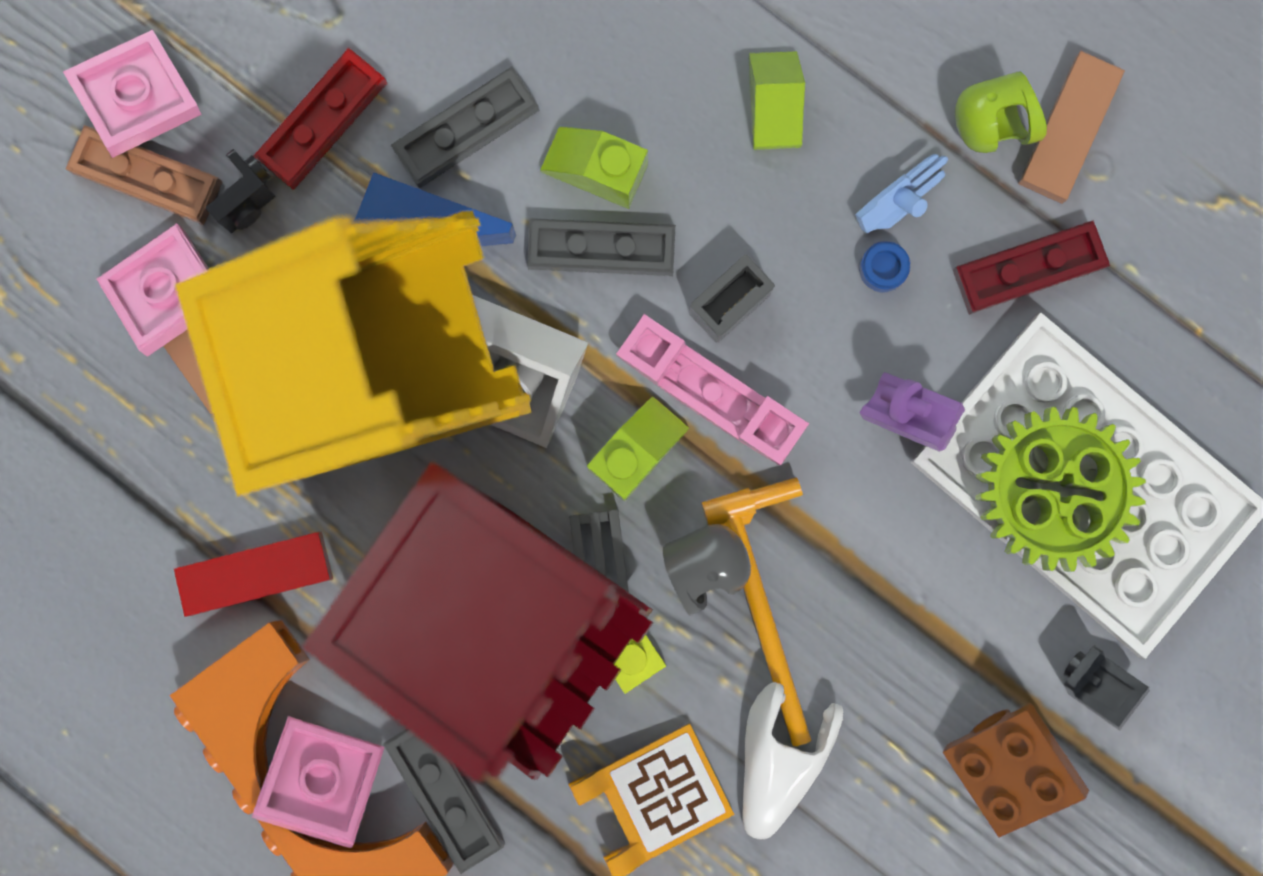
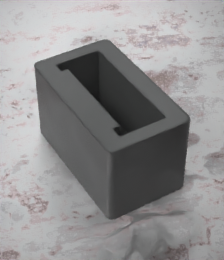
M743 255L691 303L689 314L718 343L771 295L775 285L748 255Z

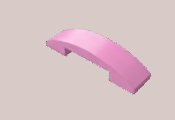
M645 314L616 353L617 357L673 398L736 440L780 466L809 425L808 422L768 396L766 398L688 347L683 339Z

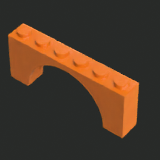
M282 620L267 623L169 695L176 704L174 708L176 718L189 732L195 731L205 745L203 754L206 761L216 772H224L234 787L232 795L235 802L248 815L253 814L269 770L266 739L271 713L288 681L310 660ZM257 820L264 829L261 832L264 843L274 855H282L293 870L291 876H445L454 865L446 849L426 821L403 835L377 842H354L353 846L348 848Z

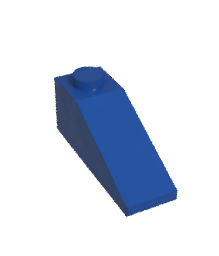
M374 172L354 222L440 218L448 217L460 211H474L475 218H479L481 225L478 226L479 231L477 232L481 247L511 244L516 237L514 226L510 222Z

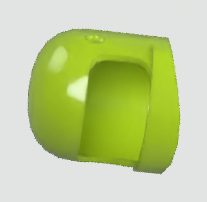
M1021 71L973 84L962 91L956 102L955 119L959 135L969 149L975 152H996L998 142L1007 139H1018L1022 145H1028L1042 141L1047 135V124L1042 108L1031 84ZM1017 105L1023 106L1027 111L1028 132L1021 122Z

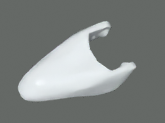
M772 682L757 696L749 711L745 735L743 824L749 836L756 839L770 838L805 796L821 772L836 742L843 720L842 705L831 703L824 710V719L818 733L815 752L810 753L783 745L772 735V729L780 705L785 701L786 697L784 686L777 682Z

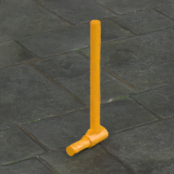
M797 477L752 491L749 488L701 502L707 524H721L731 528L740 537L747 549L751 563V574L743 588L772 682H777L784 686L786 697L780 707L792 746H800L812 740L745 525L750 524L754 514L757 513V509L802 496V489Z

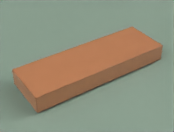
M1083 51L1077 54L1046 121L1047 135L1042 141L1036 143L1020 178L1019 185L1061 204L1068 199L1125 70Z
M86 125L82 129L65 168L74 175L201 225H205L209 215L205 207L216 199L223 182L214 175L139 146L112 158L96 129Z

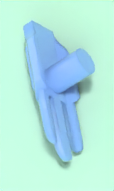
M933 154L925 158L907 174L902 175L870 200L868 204L855 214L861 230L869 233L876 229H890L908 213L914 217L922 216L928 206L927 201L922 196L944 178V171L935 172L947 163L948 157H938V154Z

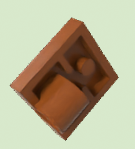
M1032 703L1013 712L1005 709L992 714L977 724L969 734L948 743L942 752L999 838L1081 802L1087 798L1089 793L1088 787Z

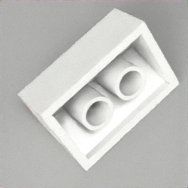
M472 295L494 371L515 365L523 393L526 392L531 397L529 404L532 413L491 425L547 448L577 379L588 342Z

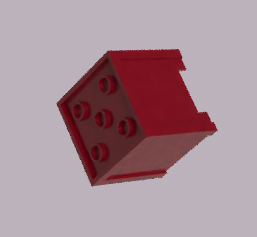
M431 461L301 648L476 783L484 782L486 777L499 779L509 763L530 779L538 780L541 774L549 777L562 759L563 755L557 751V748L574 725L581 730L596 709L589 704V701L598 688L601 687L608 691L622 669L616 666L615 663L632 639L640 644L654 623L648 619L653 609L496 499Z

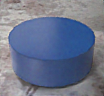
M889 241L878 242L869 247L860 260L859 273L861 279L867 287L876 292L893 291L907 279L910 273V259L907 252L900 245Z

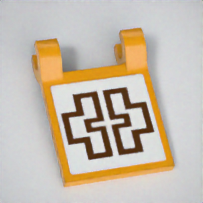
M690 723L603 768L568 783L579 806L605 793L628 840V845L603 856L612 876H626L648 860L734 815Z

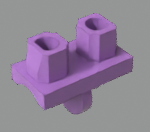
M884 372L873 397L862 407L859 413L868 422L941 452L946 449L957 431L956 425L963 415L965 408L958 401L923 388L917 381L912 379L903 380Z

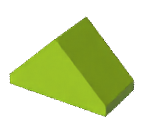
M798 52L749 53L753 150L801 148L805 79Z

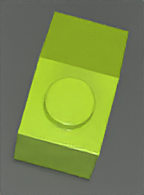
M559 126L540 172L629 209L648 167V150L601 130Z
M652 396L613 435L586 467L626 502L689 430V427Z

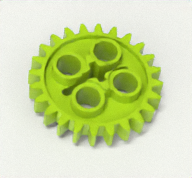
M1056 406L1044 410L1043 421L1035 411L1024 414L1026 428L1016 420L1009 422L1006 426L1011 439L1003 435L994 436L991 440L1000 452L998 454L988 452L981 456V459L992 467L991 472L979 473L975 477L979 481L989 484L988 491L975 495V499L990 502L991 509L985 511L980 516L981 520L996 519L999 524L992 531L990 537L997 539L1008 536L1010 539L1004 552L1014 554L1023 548L1022 563L1025 565H1033L1041 556L1042 569L1045 571H1054L1058 560H1060L1064 572L1076 571L1077 557L1084 567H1095V551L1104 558L1115 556L1110 541L1112 540L1117 543H1128L1130 541L1127 534L1122 530V526L1139 525L1141 521L1129 511L1132 506L1145 505L1146 500L1133 495V488L1145 484L1146 479L1132 477L1130 469L1136 467L1141 460L1140 458L1125 459L1122 454L1131 443L1129 439L1115 443L1110 440L1115 432L1116 426L1114 424L1097 430L1098 414L1096 413L1086 415L1079 422V414L1076 407L1066 409L1062 419ZM1033 447L1042 449L1048 458L1047 468L1042 474L1036 472L1029 463V454ZM1085 455L1091 457L1097 465V475L1092 482L1086 480L1080 472V462ZM1023 478L1042 484L1059 481L1060 486L1066 488L1100 491L1103 493L1104 498L1099 501L1081 495L1060 497V493L1056 491L1018 487L1016 479ZM1028 496L1034 498L1040 506L1041 514L1034 524L1026 521L1021 512L1022 503ZM1078 505L1087 509L1090 515L1089 527L1084 532L1079 531L1075 527L1072 519L1073 512Z

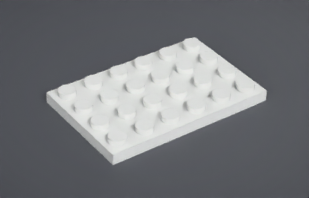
M1042 313L1037 314L961 402L965 411L956 425L957 431L946 449L939 452L924 446L910 462L992 532L999 525L996 519L981 520L980 518L985 511L991 509L990 502L975 499V495L988 491L989 484L981 482L975 477L979 473L991 472L992 467L985 463L981 456L988 452L997 454L1000 452L991 440L994 436L1003 435L1011 439L1006 426L1009 422L1016 420L1026 428L1024 414L1035 411L1043 421L1044 410L1056 406L1061 419L1066 409L1076 407L1078 409L1079 422L1086 415L1096 413L1098 414L1097 430L1114 424L1116 428L1110 440L1115 443L1129 439L1131 443L1122 453L1124 458H1140L1141 460L1136 467L1130 469L1131 476L1146 479L1145 484L1133 488V495L1146 500L1145 505L1132 506L1129 511L1141 521L1140 524L1122 526V530L1127 534L1130 541L1128 543H1117L1111 540L1110 544L1115 554L1112 558H1104L1095 551V567H1084L1077 557L1076 571L1064 572L1060 560H1058L1054 571H1045L1042 569L1041 556L1031 566L1133 654L1143 659L1147 658L1263 518V499ZM1033 447L1029 454V463L1036 472L1042 474L1047 468L1048 458L1042 449ZM1085 455L1080 462V472L1090 482L1097 475V465L1091 457ZM1023 478L1016 479L1018 487L1056 491L1060 493V497L1081 495L1099 501L1104 498L1103 493L1100 491L1066 488L1060 486L1059 481L1042 484ZM1028 496L1022 503L1021 512L1024 519L1031 524H1034L1039 519L1041 511L1039 503L1034 498ZM1078 505L1073 512L1072 519L1075 527L1079 531L1084 532L1089 527L1090 515L1087 509ZM1005 536L999 539L1007 545L1010 538ZM1022 548L1016 554L1021 558L1023 557L1024 549Z

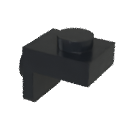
M234 149L227 153L226 156L241 172L243 177L205 207L213 218L231 234L236 229L242 230L251 226L260 217L261 209L276 197L265 184L272 177L253 155L244 160Z
M1095 645L1087 654H1084L1082 651L1077 653L1063 674L1068 678L1064 684L1068 695L1119 731L1150 692L1147 685L1106 658L1104 651Z

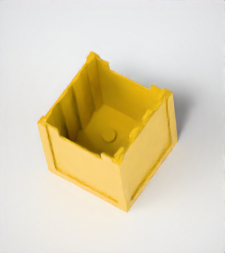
M460 211L448 217L361 222H352L351 216L334 217L174 284L237 497L369 461L532 413L529 404L531 402L530 394L523 393L516 366L494 371L464 266L484 259L477 235L479 231L478 226L481 225L479 218H475L474 211Z

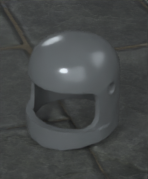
M711 524L665 544L663 547V559L669 579L689 616L706 608V592L714 589H723L733 595L746 585L751 574V563L745 545L736 532L721 524Z

